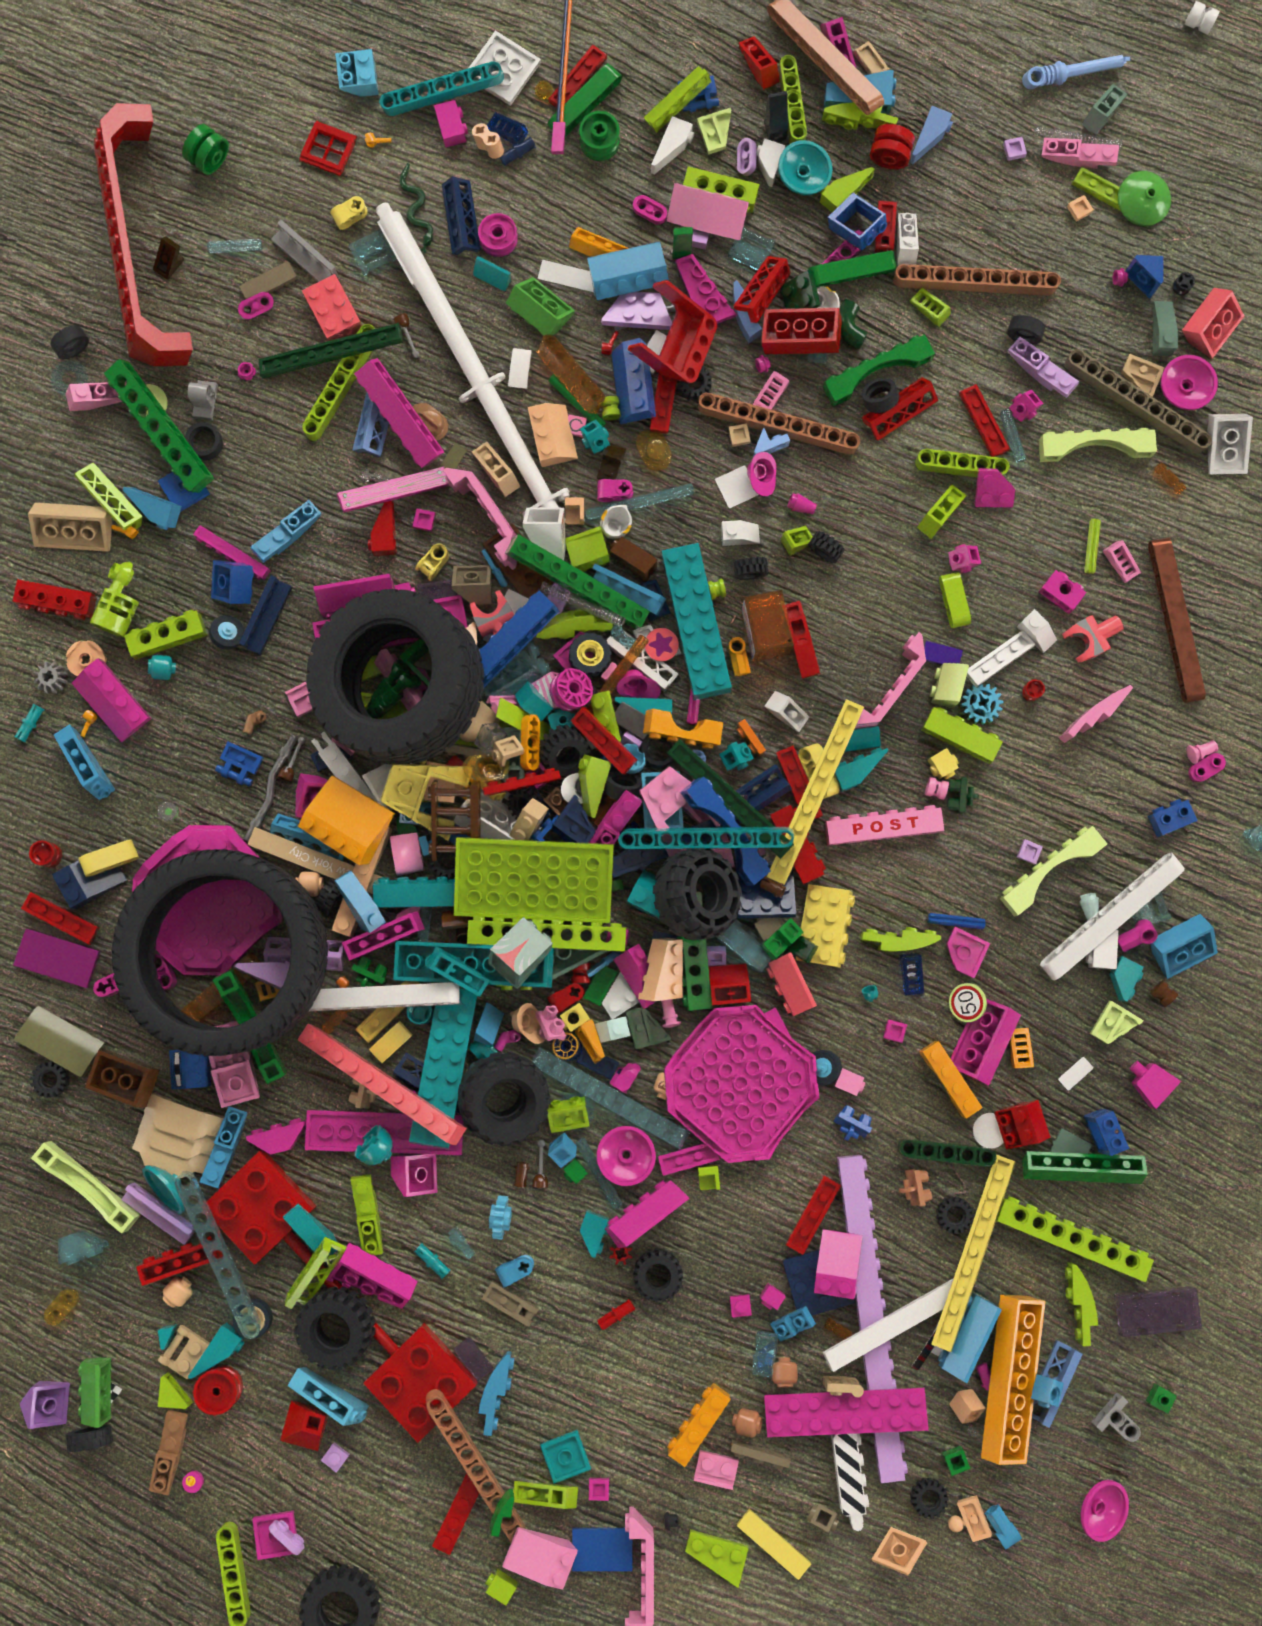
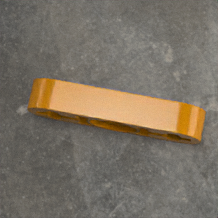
M534 714L525 715L521 720V745L524 748V752L520 755V765L525 771L536 770L539 766L540 719ZM529 738L532 740L531 748L528 745Z

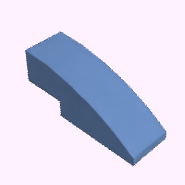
M737 280L733 284V305L744 291ZM751 300L746 301L743 304L748 305ZM734 310L737 314L738 325L748 344L760 337L762 328L758 322H750L748 312Z

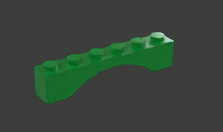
M925 334L920 337L916 335L903 345L899 343L888 352H880L874 359H865L855 368L849 367L838 376L832 375L828 377L823 389L832 407H835L850 400L853 391L859 383L873 372L892 366L917 368L932 361L935 352Z
M234 969L213 979L221 997L239 1025L257 1016ZM272 1043L252 1050L257 1066L267 1084L285 1076L287 1071Z

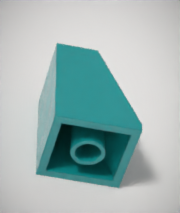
M643 870L627 900V904L660 920L659 911L655 909V894H653V886L657 881L655 880L656 875Z

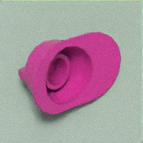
M767 452L757 453L747 468V475L751 481L752 488L761 496L771 495L776 485V462L772 455Z
M635 669L622 672L621 680L616 687L620 695L628 698L657 699L661 693V688L656 681L645 677L641 671Z

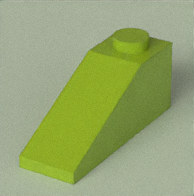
M870 167L833 181L820 192V203L830 212H833L852 193L858 194L872 179L875 169Z
M952 484L928 511L917 528L932 539L967 495Z
M584 754L579 762V780L583 808L587 816L595 818L611 762Z
M514 1481L513 1493L515 1503L561 1509L577 1507L578 1487Z

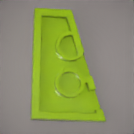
M690 1529L685 1552L739 1588L749 1549L748 1545Z

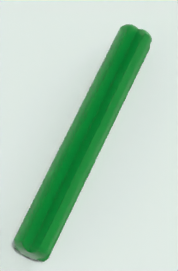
M554 373L550 377L549 382L589 422L597 420L602 427H605L606 422L558 374Z

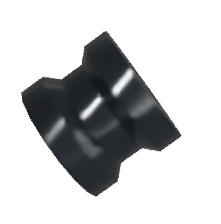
M1189 272L1181 273L1173 283V291L1181 296L1188 294L1195 285V278Z

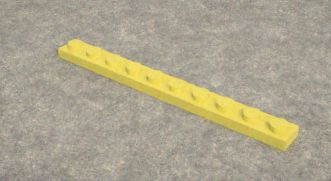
M846 699L790 823L789 828L793 830L795 835L794 845L781 859L776 855L770 868L771 872L767 875L768 878L785 885L863 712V706ZM786 833L785 837L790 840L791 836Z
M996 1155V1162L991 1167L932 1341V1345L949 1352L953 1350L1016 1163L999 1155Z

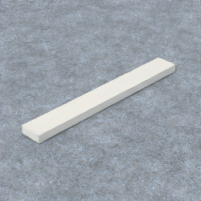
M953 1279L825 1350L823 1354L831 1371H836L943 1310Z

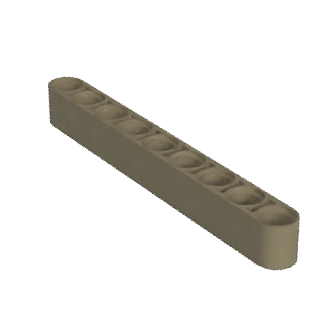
M1075 349L1066 358L1064 366L1069 372L1191 452L1200 454L1211 445L1212 438L1206 431L1085 352ZM1071 358L1076 359L1078 363H1074ZM1087 368L1092 369L1094 374L1089 373ZM1103 379H1107L1110 384H1106ZM1118 389L1124 390L1125 394H1121ZM1134 399H1138L1141 404L1135 403ZM1150 409L1156 411L1157 415L1152 414ZM1166 419L1170 420L1172 425L1167 424ZM1182 430H1185L1188 435H1184ZM1197 440L1202 441L1204 446L1199 445Z

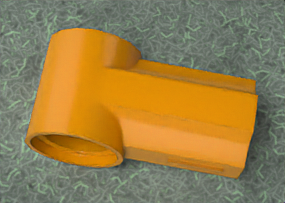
M740 637L732 638L727 646L734 677L751 673L745 649L746 643ZM739 643L741 645V650L734 651L732 649V644Z

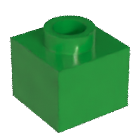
M576 1158L563 1168L565 1171L563 1175L570 1183L574 1181L577 1184L588 1174V1171Z
M1154 1383L1146 1401L1168 1414L1177 1395ZM1165 1397L1163 1403H1161V1398Z
M961 1446L942 1452L951 1476L970 1469ZM958 1456L956 1462L951 1461V1458Z

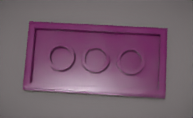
M26 928L13 966L88 988L101 951Z

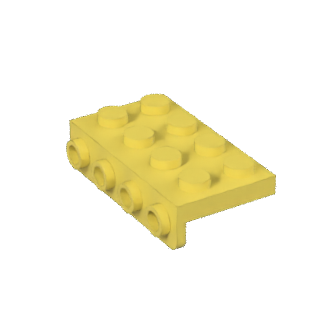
M808 884L801 929L804 933L801 936L819 946L810 963L840 968L841 964H844L846 954L843 953L844 945L848 944L849 934H846L847 926H850L852 921V915H849L850 908L855 903V896H852L853 892L850 890ZM796 956L797 961L805 962Z

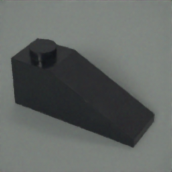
M787 91L768 94L764 124L768 140L777 143L786 140L788 134Z

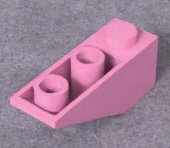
M107 382L69 384L66 392L69 411L91 410L122 402L118 398L117 391Z

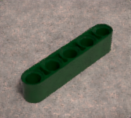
M902 1139L897 1146L901 1155L915 1159L978 1166H992L997 1159L993 1150L978 1146L915 1139ZM906 1143H911L912 1145L910 1153H904L903 1146ZM926 1145H930L932 1151L929 1155L925 1156L923 1148ZM949 1147L951 1155L944 1158L942 1151L944 1148ZM968 1149L971 1155L969 1159L964 1160L962 1152ZM984 1152H989L990 1159L987 1162H983L981 1158Z

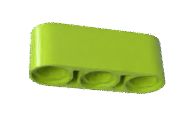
M956 572L939 576L940 589L950 627L957 628L970 625L971 615L960 573Z

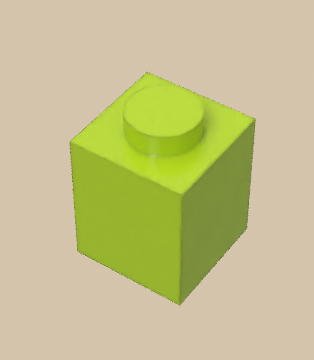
M497 1569L495 1574L490 1573L487 1578L485 1593L506 1606L517 1588L518 1581Z

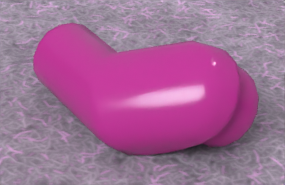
M515 1030L502 1032L494 1048L502 1052L507 1043L518 1042L521 1039L520 1033Z

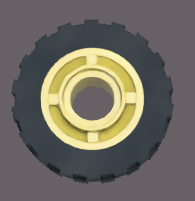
M596 633L579 635L570 646L569 662H571V667L581 670L588 677H596L598 674H602L610 663V645H608L606 639H603L601 635H596ZM593 652L595 654V657L591 659L587 658L585 656V653Z

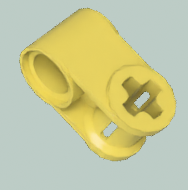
M359 196L352 197L344 203L335 206L330 211L340 230L347 229L352 224L364 219L368 213L364 200Z
M442 544L433 545L417 563L415 569L417 571L420 570L428 577L429 581H432L449 560L448 550ZM443 550L444 555L442 557H435L437 551Z

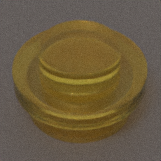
M540 81L535 86V94L541 100L549 99L553 94V87L547 81Z

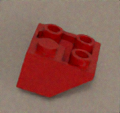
M291 1400L280 1441L319 1451L329 1415L318 1407Z

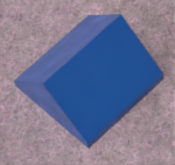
M1136 255L1125 272L1128 273V278L1149 299L1163 283V256Z

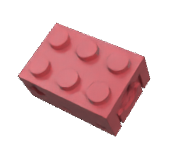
M335 274L302 290L327 341L354 335L359 331L362 324Z

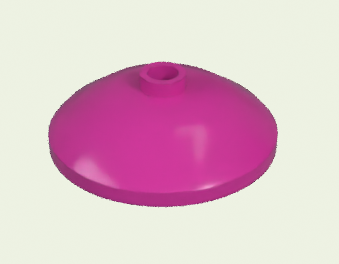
M1183 355L1173 359L1165 367L1161 376V389L1165 398L1172 405L1183 410H1196L1204 407L1213 399L1218 388V378L1214 368L1205 359L1195 355Z
M620 1126L605 1134L597 1149L599 1169L614 1184L621 1186L638 1184L649 1176L655 1165L656 1152L654 1144L644 1131L636 1127ZM628 1151L630 1157L624 1158L622 1156L623 1152Z
M1104 1480L1093 1486L1086 1494L1081 1507V1524L1084 1532L1091 1539L1098 1542L1108 1541L1122 1529L1128 1515L1129 1499L1126 1490L1121 1484L1113 1480Z

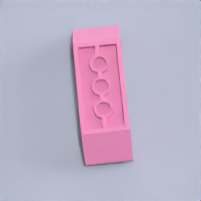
M445 468L444 472L447 476L444 478L455 492L459 491L464 495L471 490L476 495L478 502L486 510L488 517L496 525L498 532L503 537L500 542L494 545L497 550L495 555L505 567L509 566L512 570L515 569L517 561L506 555L505 552L516 534L483 484L473 472Z
M920 632L916 636L911 635L902 647L905 650L902 655L911 661L903 671L906 675L901 674L892 686L894 691L890 689L881 700L882 706L878 704L871 714L863 709L855 729L876 727L926 662L923 637Z
M629 1507V1513H625V1532H629V1539H641V1553H645V1555H641V1574H645V1576H641V1596L645 1597H641V1611H629V1618H625V1626H653V1527L634 1507Z

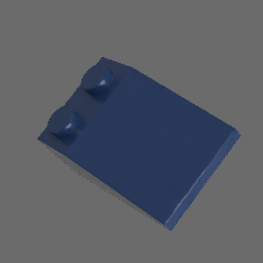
M79 861L52 874L66 902L72 909H79L128 881L120 866L85 877Z

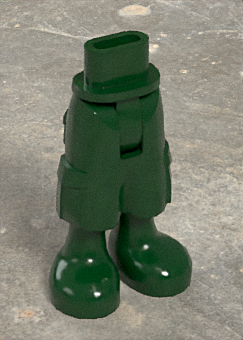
M396 660L393 663L389 677H384L377 690L372 694L367 712L373 719L382 718L392 707L397 705L404 697V689H417L420 686L421 681L415 675L408 673L410 667L404 661Z

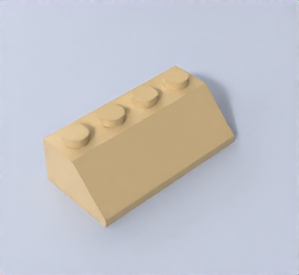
M34 503L28 513L34 547L93 551L110 550L112 517L103 507Z

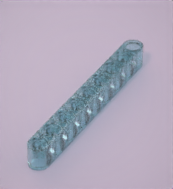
M538 1047L531 1060L540 1071L680 1150L690 1134L683 1127L541 1047Z
M183 1171L175 1179V1187L242 1335L247 1339H253L260 1332L261 1321L195 1175L190 1171ZM181 1177H188L190 1185H182L180 1182ZM190 1195L198 1197L199 1201L197 1204L189 1202L188 1198ZM197 1214H205L207 1221L199 1222ZM205 1233H214L215 1239L212 1241L207 1240ZM213 1251H222L224 1255L223 1258H215L213 1255ZM222 1269H230L232 1275L230 1277L223 1276ZM230 1288H239L240 1294H231ZM238 1306H247L248 1312H239ZM252 1323L256 1326L257 1330L251 1332L246 1328V1325Z

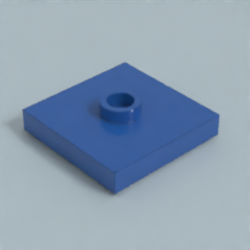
M173 472L158 480L170 502L182 506L180 512L210 495L206 487L200 493L187 491L183 487L180 477L176 476Z

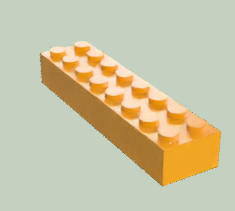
M1000 1295L999 1308L1002 1311L996 1324L981 1458L998 1465L1026 1464L1034 1403L1031 1395L1038 1369L1045 1301L1030 1296Z

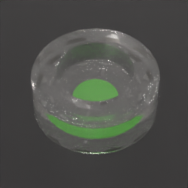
M163 802L158 807V816L162 820L172 821L178 816V808L172 802Z

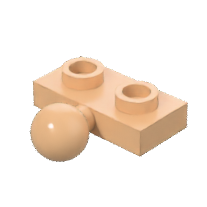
M977 1495L958 1500L957 1505L963 1518L957 1515L950 1517L948 1520L949 1529L957 1533L966 1526L972 1542L991 1537L992 1532Z

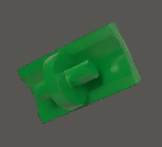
M362 956L357 964H353L351 969L365 976V978L360 976L356 978V981L361 983L360 987L375 986V983L371 982L370 979L386 984L388 980L386 979L388 967L378 964L373 973L368 970L372 960Z

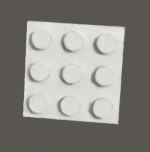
M495 31L469 68L491 61L498 62L503 70L504 80L501 84L486 88L485 90L511 106L541 64V59ZM493 71L491 75L495 76L499 71ZM476 76L473 80L478 81L481 76Z

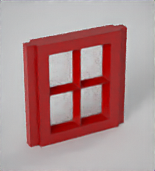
M316 121L303 147L299 160L341 176L354 148L357 136Z

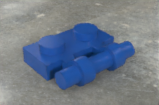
M713 75L710 76L712 82L682 109L683 112H696V109L706 108L708 110L712 109L713 106H719L718 98L711 99V97L717 95ZM702 98H704L703 101H697V102H695L696 99H702Z
M228 741L220 756L221 760L226 761L225 766L217 765L215 772L220 773L224 778L229 777L235 780L237 784H244L250 787L253 780L247 778L249 772L256 775L264 758ZM233 765L242 769L240 774L231 770Z

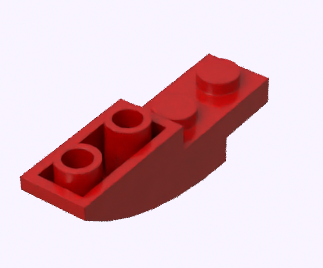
M797 601L782 605L801 678L820 674L801 602Z

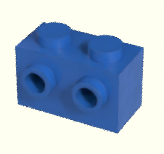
M1181 799L1169 803L1171 807L1164 809L1161 806L1152 810L1153 814L1148 816V819L1157 837L1198 821L1189 800L1182 802Z

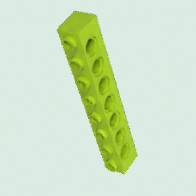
M473 917V920H468L467 944L495 945L503 937L502 930L507 926L512 928L521 919L512 918V922H504L505 918H493V921H485V917ZM532 919V922L537 926V930L541 933L546 928L552 930V948L625 952L626 928L622 927V924L610 923V927H603V923L591 922V926H583V922L571 921V925H563V921L552 920L551 924H544V920ZM485 926L493 927L494 932L490 937L483 935V928ZM565 929L570 930L573 934L572 938L568 941L561 938V932ZM584 930L591 932L592 938L590 941L585 942L581 939L580 935ZM608 931L611 934L612 938L609 942H603L600 939L602 932Z
M1008 1196V1199H1003L996 1221L1143 1282L1147 1281L1154 1262L1153 1259L1148 1257L1149 1253L1137 1249V1252L1129 1250L1130 1245L1120 1241L1118 1245L1112 1243V1238L1100 1234V1237L1093 1235V1230L1084 1226L1078 1229L1074 1227V1222L1063 1219V1222L1056 1220L1057 1215L1047 1211L1044 1214L1037 1212V1207L1028 1203L1026 1207L1019 1204L1020 1200ZM1017 1210H1022V1218L1016 1220L1014 1216L1015 1212ZM1039 1217L1041 1219V1224L1039 1227L1035 1228L1033 1226V1221L1035 1218ZM1058 1225L1059 1233L1053 1235L1051 1232L1052 1227ZM1077 1233V1241L1071 1243V1234ZM1092 1240H1095L1096 1247L1090 1250L1088 1245ZM1110 1248H1114L1115 1253L1113 1257L1108 1258L1107 1251ZM1132 1255V1264L1126 1265V1258Z

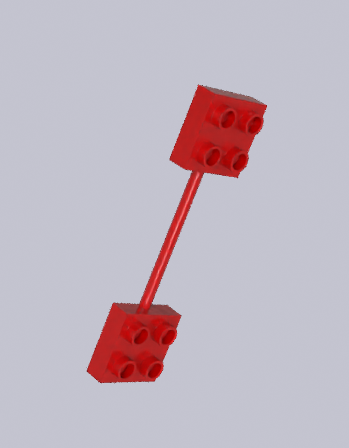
M263 1150L252 1157L201 1206L254 1265L259 1263L282 1240L289 1245L305 1264L308 1263L313 1255L292 1232V1227L284 1220L283 1216L297 1204L301 1205L309 1213L317 1206L274 1159ZM322 1264L319 1270L324 1269L326 1267ZM336 1279L333 1282L329 1280L324 1281V1285L328 1289L330 1287H337L339 1290L343 1287ZM425 1322L400 1346L375 1323L372 1326L376 1328L373 1338L390 1356L363 1384L418 1443L436 1426L427 1410V1393L433 1389L440 1390L453 1409L477 1385L478 1380ZM434 1399L430 1403L437 1405L440 1403V1400Z

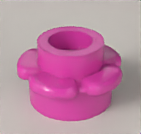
M1124 268L1113 272L1112 281L1114 285L1122 287L1124 283H1127L1128 273L1124 272Z
M760 355L759 358L755 359L758 372H768V368L771 367L768 357Z
M243 362L238 366V376L241 379L248 381L256 374V369L251 363Z

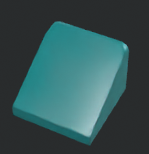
M177 1324L163 1326L158 1330L161 1350L170 1345Z

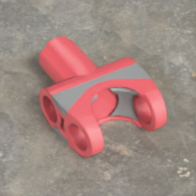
M500 590L495 592L498 598V605L492 613H483L477 608L475 602L470 603L474 621L482 637L489 634L495 635L502 628V625L514 616L509 603Z
M1091 615L1076 623L1062 635L1064 639L1074 636L1080 637L1085 642V651L1076 658L1077 662L1081 663L1111 649L1106 639L1123 631L1124 628L1120 618L1116 615L1099 624Z

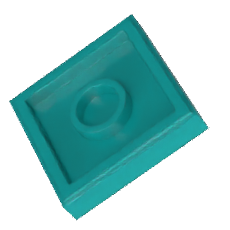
M578 1429L540 1444L554 1484L591 1470V1465Z

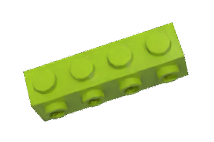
M933 707L921 731L987 764H991L994 761L1003 741L999 740V736L993 733L987 734L981 731V727L975 724L969 725L964 722L963 718L956 715L953 717L947 714L948 711L941 707Z

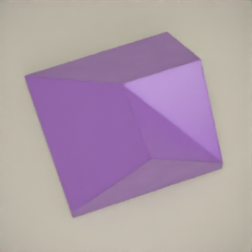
M39 1381L29 1389L20 1402L28 1429L66 1424L69 1382Z

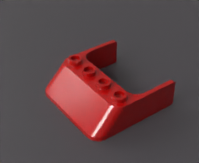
M668 280L654 283L653 288L668 299L676 309L674 320L660 355L643 343L629 345L627 350L660 375L685 383H693L698 378L717 330L716 319Z

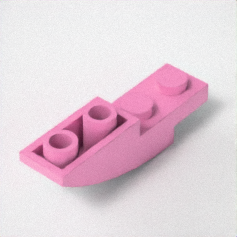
M1044 138L1042 157L1061 164L1097 169L1098 165L1117 166L1119 145L1082 143L1081 139Z

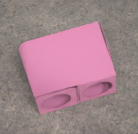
M417 832L390 836L397 876L425 870L418 839L419 834Z

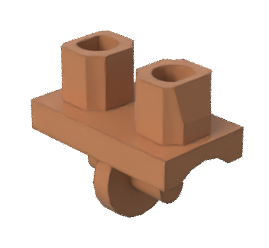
M917 1169L905 1170L906 1179L903 1180L904 1187L899 1188V1193H905L906 1200L910 1199L911 1206H925V1202L932 1200L930 1189L923 1190L922 1182L929 1180L928 1172Z

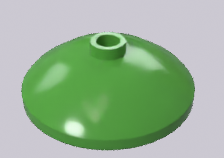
M1137 171L1130 174L1121 183L1118 190V205L1125 218L1133 224L1144 227L1152 226L1164 219L1169 212L1171 194L1166 182L1160 176L1150 171Z

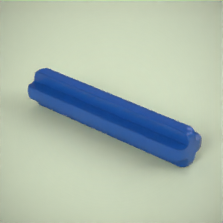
M936 913L928 915L929 924L975 929L985 928V919Z

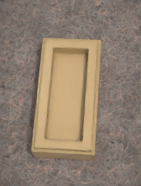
M869 41L854 50V56L868 74L890 70Z

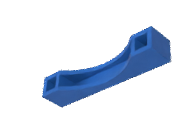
M697 778L680 791L691 808L710 815L723 828L741 827L735 821L734 814L725 807L723 798L715 793L712 783L707 778ZM746 833L741 834V840L749 842ZM733 848L736 872L746 886L755 885L771 872L768 862L759 855L757 848Z

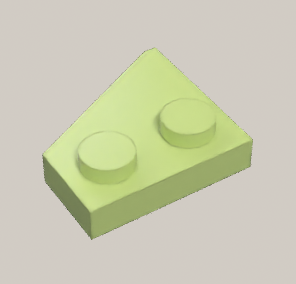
M731 108L697 118V124L708 155L726 149Z
M1109 1001L1090 1034L1105 1044H1109L1119 1036L1129 1032L1133 1027L1140 1025L1144 1020L1113 1001Z

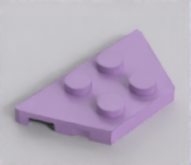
M632 292L620 295L601 320L602 325L660 330H670L672 325L661 294L650 292Z

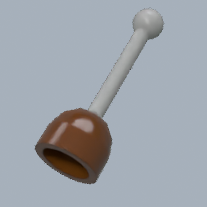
M406 313L397 315L393 320L395 324L399 323L401 329L404 330L412 349V357L418 358L419 352L416 351L407 330L410 323L408 315Z
M303 737L298 738V745L289 765L281 768L278 777L285 781L292 782L295 773L292 766L301 745L305 743Z
M539 1140V1174L533 1178L532 1187L548 1188V1179L543 1174V1147L545 1146V1141Z

